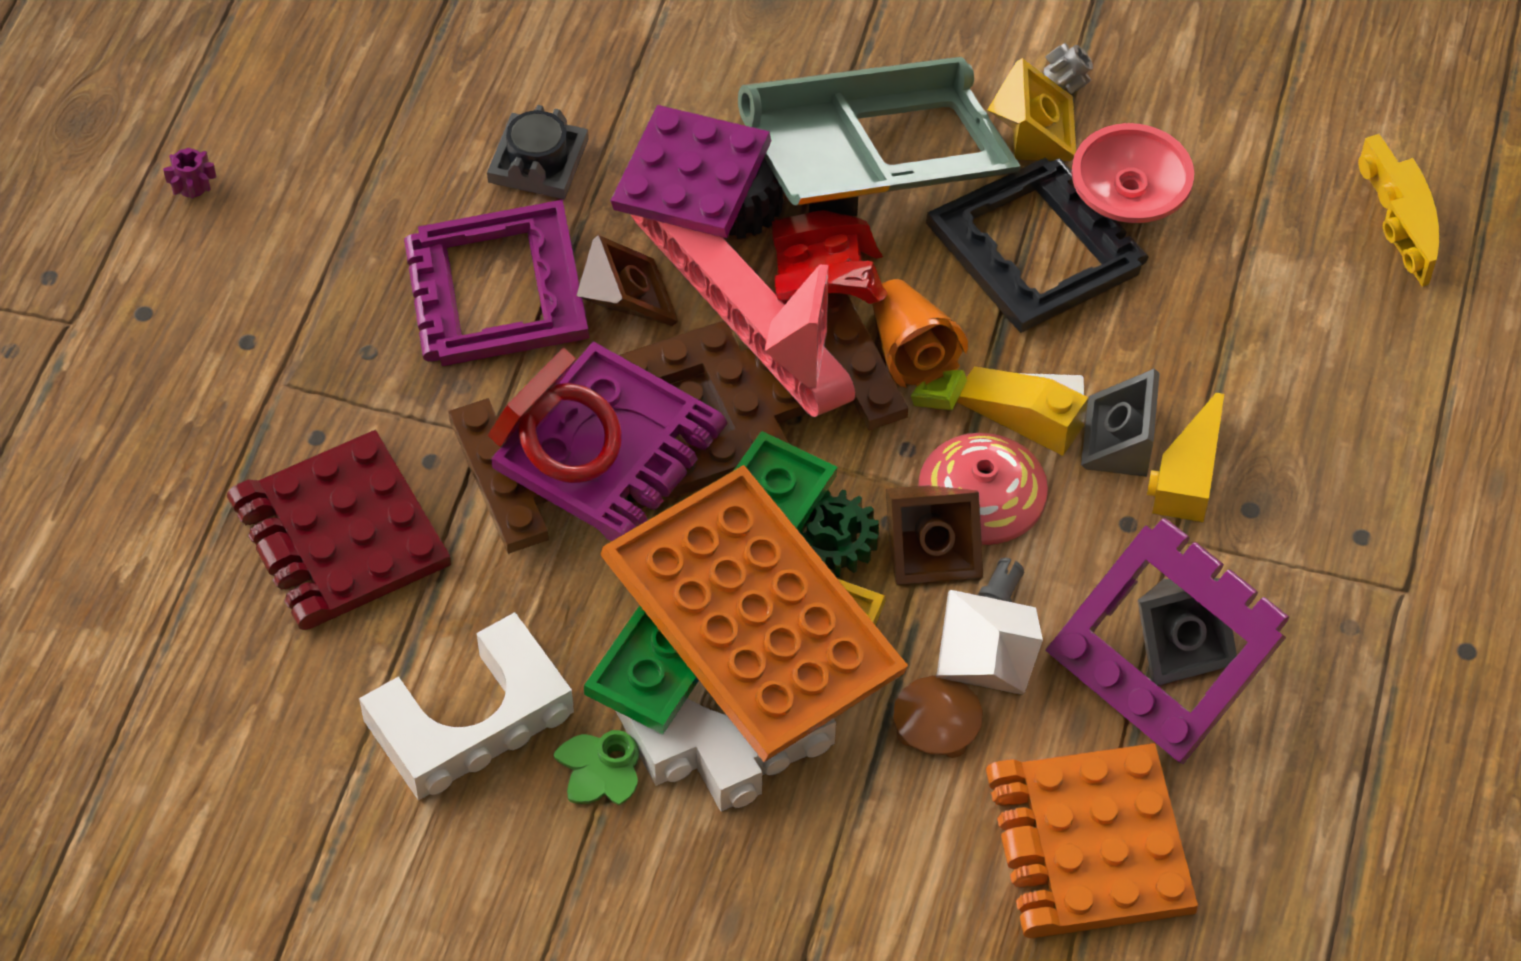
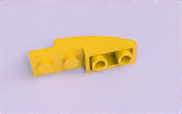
M1380 134L1367 137L1364 141L1358 165L1362 176L1365 179H1369L1378 192V198L1382 206L1388 209L1383 221L1384 235L1390 243H1394L1402 255L1403 263L1408 272L1415 275L1422 287L1429 285L1439 248V223L1429 186L1414 158L1398 162Z

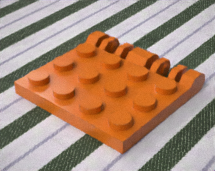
M1155 743L1026 762L1010 759L997 761L986 767L989 787L993 789V792H991L992 800L996 805L1006 806L1008 804L1028 803L1029 809L1023 807L1016 808L1015 810H1006L997 817L998 826L1001 827L1002 831L1006 830L1001 834L1007 865L1009 868L1014 869L1010 874L1011 882L1015 887L1019 888L1047 884L1049 890L1025 893L1016 900L1017 908L1022 913L1019 918L1025 937L1038 938L1196 914L1198 903Z

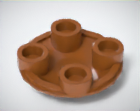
M932 675L917 679L902 689L895 701L893 720L897 728V738L902 744L911 746L926 754L946 755L947 757L955 758L964 754L967 746L978 735L982 727L983 710L977 695L966 684L937 678Z

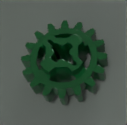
M828 489L799 533L826 566L833 570L835 577H840L841 568L847 567L851 572L855 573L857 572L858 560L867 564L871 561V551H877L879 520L874 519V509L872 506L862 508L861 496H857L850 501L847 499L846 490L842 489L837 497H832Z

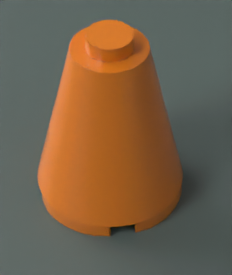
M893 279L884 282L882 286L888 295L883 300L872 303L887 368L894 381L907 388L905 384L918 386L924 381L927 385L938 378L944 377L943 372L958 370L960 367L958 360L962 352L964 351L966 354L968 350V339L962 328L905 281Z

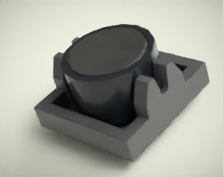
M537 105L533 111L522 114L511 113L487 171L488 183L565 199L589 140L588 129L567 125V119L560 109H554L553 113L545 112L544 107L541 105Z

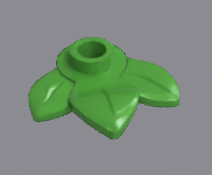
M612 730L605 733L601 738L581 734L564 742L553 754L556 761L574 770L570 776L567 789L568 800L572 803L590 804L606 794L613 803L621 805L636 790L638 778L634 767L639 760V747L635 739L624 731ZM615 751H620L624 754L620 758L609 757Z

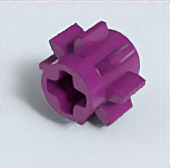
M188 147L169 156L171 166L163 168L166 183L171 184L174 195L181 193L183 196L193 199L202 195L205 191L209 192L211 190L209 179L217 178L214 163L209 162L206 151L200 153Z

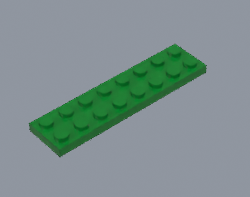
M761 431L734 470L745 465L800 532L815 510L818 502L821 501L837 477L838 467ZM639 605L584 684V695L663 735L699 682V679Z

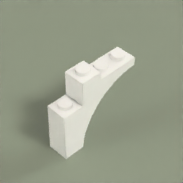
M688 698L663 735L616 711L626 732L635 739L639 747V756L656 786L666 781H679L697 768L720 811L733 806L735 808L744 807L754 801L758 795L762 794V775L778 774L785 770L790 763L806 756H819L826 752L831 745L835 744L836 721L832 719L768 761L763 762L727 715L705 708Z

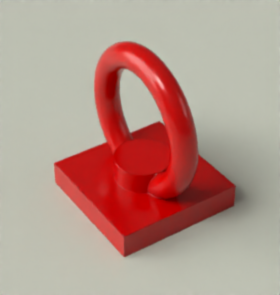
M563 347L506 405L487 436L501 447L519 428L522 448L527 458L540 472L561 482L582 483L601 476L614 464L620 451L622 432L619 419L605 398L588 387L572 383H561L576 360ZM561 401H574L585 405L597 415L603 426L604 444L602 450L589 463L576 466L562 464L551 458L539 443L536 428L551 415Z

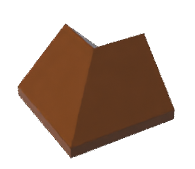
M600 235L595 237L591 244L576 296L608 309L670 326L676 324L678 319L654 258Z

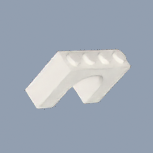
M515 612L477 633L479 655L505 691V697L501 706L485 721L468 727H450L435 722L422 711L399 677L359 698L364 722L418 801L429 794L435 795L443 792L451 785L452 781L468 772H477L490 763L492 758L506 750H515L522 747L531 736L543 729L559 726L574 712L572 689Z

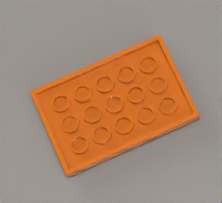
M745 465L611 541L602 548L601 557L763 762L768 761L905 673L908 667L907 663Z

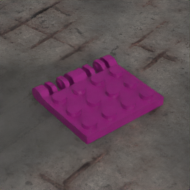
M593 341L571 366L561 383H572L588 387L605 398L614 409L622 432L621 447L614 464L604 474L587 482L566 483L552 479L540 472L527 458L520 442L518 428L491 458L492 468L597 528L606 539L613 541L648 520L644 514L645 512L625 500L629 493L639 504L645 505L651 510H656L664 501L661 496L668 497L686 476V468L690 469L698 460L691 448L675 439L678 434L690 445L706 450L712 443V439L717 438L727 426V420L716 409ZM561 401L551 415L536 428L537 437L543 450L554 460L566 465L576 466L589 463L598 456L604 444V430L597 415L585 405L574 401Z

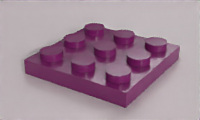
M657 105L610 200L613 210L727 238L772 142L770 131Z

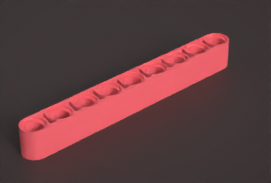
M631 215L637 225L812 417L820 416L855 399V388L850 375L825 347L823 349L817 388H810L804 385L765 352L770 322L785 304L777 300L776 294L723 237Z

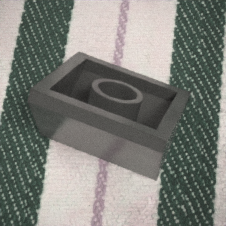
M1156 369L1088 396L1081 466L1085 469L1147 477L1154 443L1160 376Z

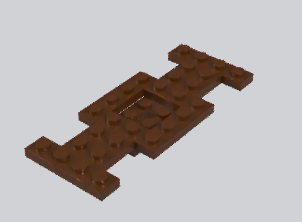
M829 293L827 333L824 347L850 375L855 388V399L853 402L868 430L870 431L908 418V406L848 294ZM724 320L619 355L716 409L727 420V426L717 438L712 439V443L706 450L690 445L678 434L675 439L691 448L698 460L690 469L686 468V476L668 497L661 496L664 501L706 487L734 471L761 431L787 442L778 423L808 414L750 349L740 350L728 324ZM489 398L448 411L449 421L507 553L510 554L548 541V529L537 505L548 502V500L492 468L491 458L501 447L487 436L498 419ZM630 493L625 498V500L631 502L639 509L646 507L636 502Z

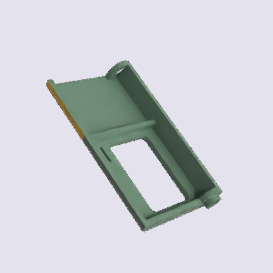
M963 57L742 85L738 92V108L744 124L749 127L770 131L772 142L764 158L793 205L1013 174L1018 172L1021 167L989 119L988 113L984 111L970 90V87L974 84V71L972 66L967 64ZM950 107L955 110L981 152L890 165L882 160L858 119Z

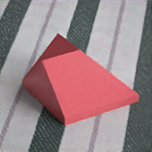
M821 264L772 319L765 352L810 388H817L827 333L828 265Z

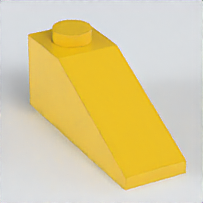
M976 366L966 377L967 382L957 400L963 406L1064 456L1084 427L1088 403L1087 396L1050 378Z
M1215 393L1163 453L1160 470H1151L1147 495L1155 497L1152 514L1204 522L1210 495L1224 394Z

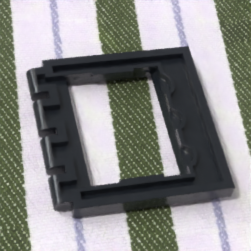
M1045 157L1019 169L1016 173L1008 174L927 212L926 224L1020 333L1138 276L1141 266L1149 258L1131 236L1125 237L1127 232L1116 220L1097 213L1080 198L1073 184L1072 171L1061 159L1049 162ZM1035 190L1101 263V265L1095 268L1091 266L1060 281L1058 286L1042 294L1036 288H1029L1021 279L1022 272L1011 260H1005L997 251L998 245L988 233H981L973 223L975 218Z

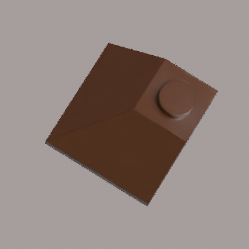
M930 485L886 489L888 534L896 585L983 578L978 490Z

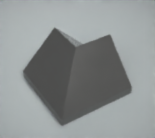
M1163 579L1137 600L1151 680L1157 686L1225 668L1236 658L1237 653L1233 630L1172 580Z

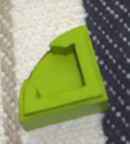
M964 370L943 372L944 377L938 378L927 385L925 381L919 384L911 394L913 405L953 410L967 382Z

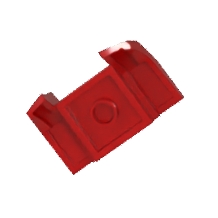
M822 210L772 221L773 241L778 262V275L775 276L778 301L786 304L820 264L828 265V294H848L858 297L868 304L879 302L888 295L882 286L874 262L862 261L861 251L876 259L883 257L866 220Z

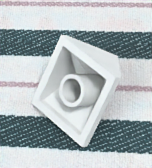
M950 590L947 597L936 677L1021 695L1024 694L1043 641L1036 607Z

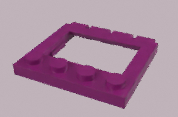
M563 200L418 226L419 233L410 234L404 238L407 262L410 265L409 274L412 293L415 297L414 306L418 329L420 330L419 337L422 356L425 361L440 360L441 366L590 338L582 298L576 296L579 281ZM528 233L544 320L523 324V321L484 328L482 332L462 335L447 248Z
M1163 518L1153 530L1146 525L1143 527L1045 651L1174 759L1184 764L1286 639L1280 631L1288 622L1289 616L1265 597L1261 598L1250 609L1249 605L1256 598L1258 591L1230 569L1218 581H1215V577L1220 573L1224 564L1197 542L1192 543L1182 554L1181 550L1188 543L1190 537L1167 518ZM1149 563L1248 642L1216 679L1191 713L1093 633L1107 615L1111 616L1138 583L1136 579Z

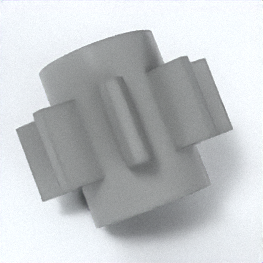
M1064 43L1045 56L1050 63L1044 68L1045 76L1065 90L1067 88L1071 94L1091 81L1087 73L1093 69V63L1085 50L1080 46L1074 45L1069 49L1068 45Z

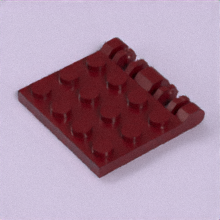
M376 429L263 479H248L233 486L227 493V498L234 511L238 513L237 516L240 522H243L246 526L262 521L254 525L253 528H250L248 536L251 542L256 544V551L268 573L274 576L273 581L276 587L286 590L292 586L302 584L298 588L290 590L284 600L287 607L292 609L291 614L301 630L314 628L451 565L448 551Z

